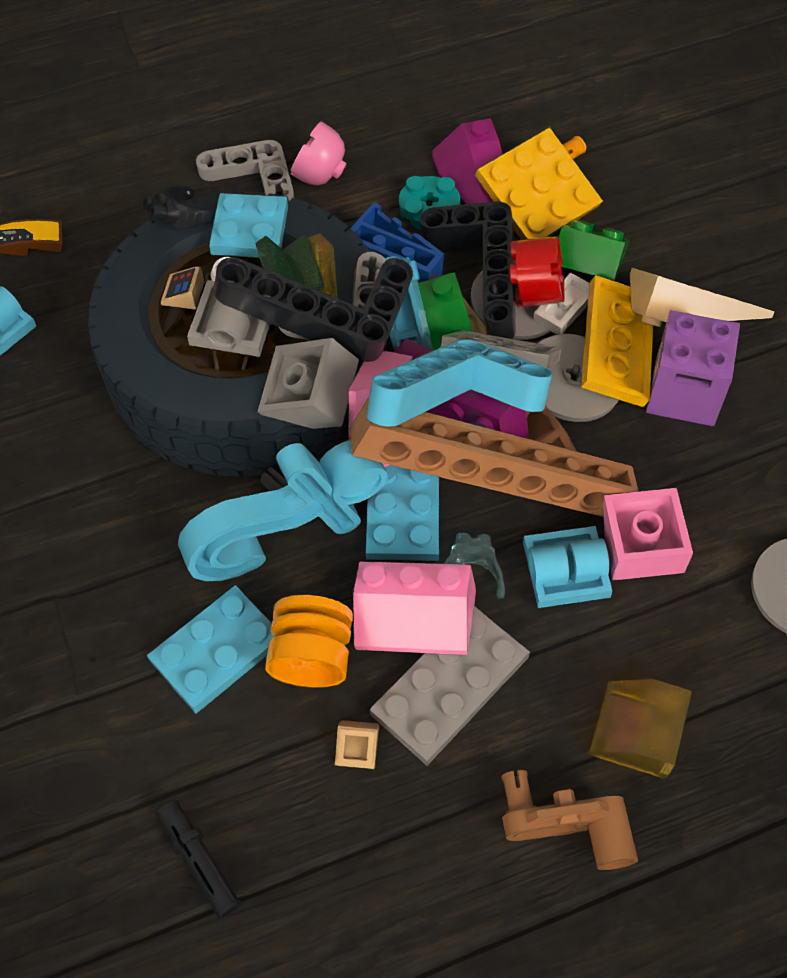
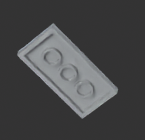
M474 606L468 655L424 653L371 707L370 715L428 766L529 658L530 652Z

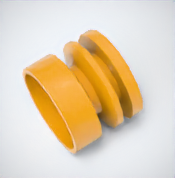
M292 595L277 601L274 604V620L271 625V634L274 638L269 641L265 671L271 677L281 682L303 687H330L345 681L349 650L345 645L350 642V629L353 619V613L349 607L339 601L313 595Z

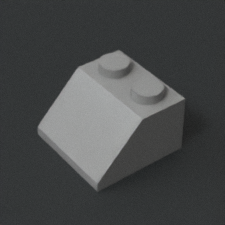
M333 338L276 346L258 413L312 429L342 426L349 400V388L354 381L359 359Z

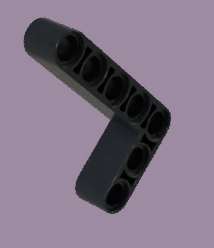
M497 201L428 208L420 216L423 238L437 249L483 246V316L486 334L513 339L516 333L515 284H512L510 276V264H515L511 254V241H514L511 207L507 203Z
M235 257L225 258L217 265L213 292L215 298L223 305L312 341L333 338L359 360L371 362L377 360L384 350L411 283L413 270L409 263L403 259L390 258L386 260L381 266L364 309ZM298 308H299V309H303V310H305L306 312H302V311H299V310H297V309H298ZM331 322L337 323L341 326L333 325ZM365 336L371 337V338H373V339H375V340H370V339L366 338Z

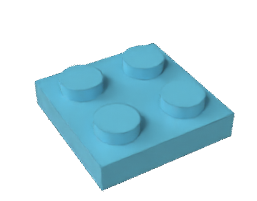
M220 193L209 244L211 255L280 259L288 211L287 197Z

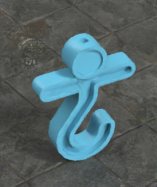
M351 440L333 447L321 458L320 462L300 443L284 447L278 452L276 460L288 483L287 486L274 491L225 500L205 509L188 522L181 531L178 540V547L187 569L193 578L202 581H222L241 576L260 567L266 560L256 536L296 528L318 516L337 534L352 531L361 522L353 504L370 498L386 484L388 474L384 465L380 462L352 456Z

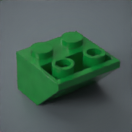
M572 220L571 224L563 225L559 235L563 259L562 267L594 276L597 275L612 281L616 280L630 242L629 239L623 238L625 232L611 228L603 229L602 232L593 230L594 224L581 220Z

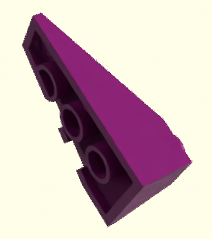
M489 118L462 123L432 150V158L438 176L440 178L449 177L453 179L455 188L460 194V201L463 200L466 204L494 202L475 176L479 168L503 155L492 120Z

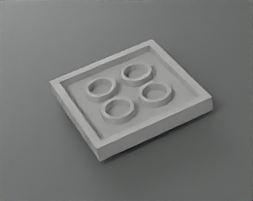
M467 330L443 335L441 347H444L462 339L475 340L546 368H550L559 362L562 349Z

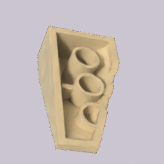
M632 268L630 272L632 311L643 315L642 322L660 327L662 321L667 322L670 310L726 321L772 318L774 315V311L691 285L688 286L642 270Z

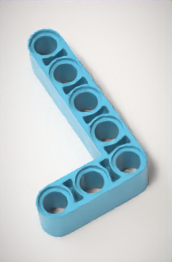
M462 339L373 377L366 418L380 426H397L470 389L525 411L540 412L545 409L553 373L542 365L484 343Z

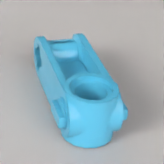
M391 256V257H387V258H385V259L388 260V259H390V258H399V257ZM409 257L402 258L412 267L413 277L390 333L393 350L395 351L406 338L433 350L417 282L420 280L416 262L415 260L411 261Z

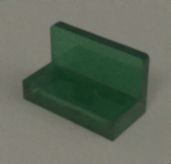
M305 235L284 249L280 248L267 236H264L255 243L262 268L315 290L321 291L324 289L325 284L311 242Z

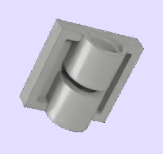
M207 280L187 335L189 345L260 357L270 323L220 303L215 298L213 292L215 281Z

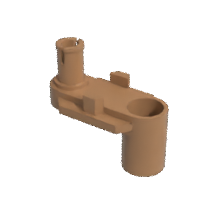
M517 770L516 782L513 771L501 776L509 807L506 815L502 817L507 840L522 841L589 830L597 869H618L638 862L623 797L606 796L576 801L574 791L568 789L553 793L555 804L537 807L533 806L527 771Z

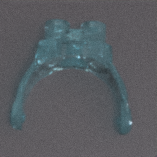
M458 533L456 535V544L452 545L450 556L444 564L461 565L474 563L484 566L493 573L497 580L498 589L496 593L498 599L504 598L503 574L495 558V549L491 547V536L481 534L475 539L471 538L467 533Z

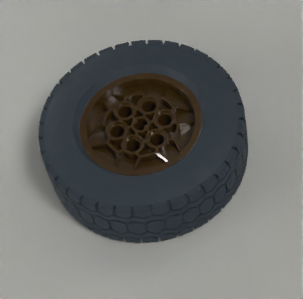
M240 192L224 193V194H240ZM245 192L244 195L265 196V193ZM215 194L196 199V205H194L192 200L183 203L190 207L211 210L214 213V219L211 223L197 224L193 228L179 229L170 224L162 223L160 219H152L153 223L148 220L134 230V236L129 235L117 247V251H113L104 264V269H101L94 284L95 288H93L89 304V334L93 354L118 415L134 436L166 460L170 459L172 463L187 469L193 467L194 471L214 475L217 469L219 476L240 477V471L243 470L244 476L261 475L265 468L267 469L271 466L275 467L278 471H282L276 456L281 449L290 444L300 443L313 456L314 452L318 457L333 448L335 441L339 443L349 435V400L343 424L338 427L312 429L258 413L276 346L312 340L287 336L281 332L279 327L270 324L260 357L189 345L187 335L196 310L161 305V299L170 274L192 267H201L204 285L197 304L198 307L207 280H212L211 271L213 265L223 257L242 259L351 304L354 271L358 258L370 251L352 229H349L345 223L335 216L331 217L329 212L315 205L311 208L310 203L291 198L289 202L288 196L268 194V196L287 197L288 200L280 259L211 255L209 244L218 205ZM367 266L369 269L367 281H373L375 275L374 267ZM362 294L360 296L362 303L366 304L370 294ZM331 322L333 325L340 326L337 323ZM388 340L383 351L388 350ZM358 361L355 377L364 361Z

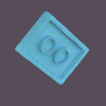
M393 465L385 467L388 474L386 484L376 494L368 498L366 560L438 561L439 477Z
M235 585L150 652L147 657L193 712L197 714L267 656L269 641L274 638L271 634L272 623Z

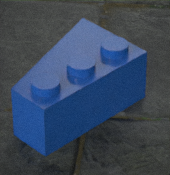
M375 201L350 228L363 241V244L367 246L370 252L378 253L384 258L396 256L401 259L409 257L411 261L415 260L420 280L417 281L418 283L442 276L444 253L419 234L414 233L411 235L401 227L402 222L396 217L390 219L381 212V206Z

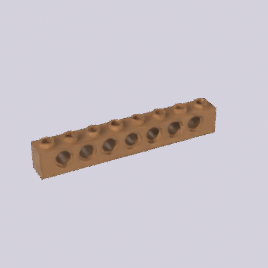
M369 397L350 427L352 456L604 517V495L639 492L632 466L424 412L397 426L387 427L374 424L366 418Z

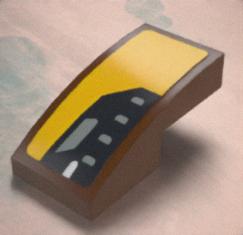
M23 219L0 223V253L27 256L28 248L61 252L62 220Z

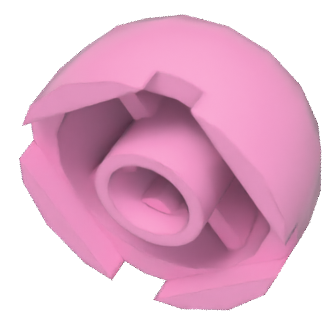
M321 121L311 132L310 136L312 137L308 143L302 146L290 173L300 181L316 186L326 184L332 176L338 179L347 164L342 161L345 147L340 135Z

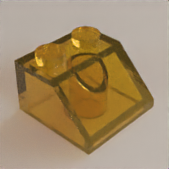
M654 679L609 681L589 755L666 779L676 762L692 691Z

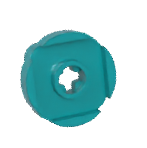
M409 177L406 181V186L399 195L400 215L403 219L405 216L406 219L411 221V226L422 230L420 216L428 208L460 205L459 191L455 188L453 179L449 177ZM425 201L434 202L432 203V206H427Z

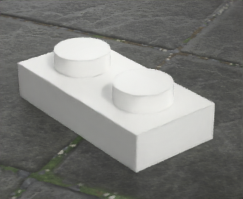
M572 273L564 279V302L541 305L534 312L533 320L557 335L563 334L588 306L590 283Z

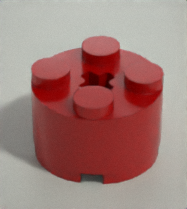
M550 236L511 241L512 259L516 263L510 264V276L512 284H518L519 288H515L517 308L564 302L565 282L564 275L562 276L563 259L559 237Z

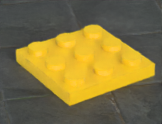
M550 128L479 168L475 174L494 202H504L511 207L513 228L521 240L550 237L559 232L563 225L571 224L572 220L580 219L599 207L603 202Z

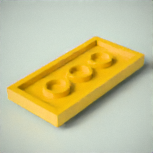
M597 275L593 277L589 284L581 388L644 407L650 400L653 325L642 322L643 315L632 311L630 286Z

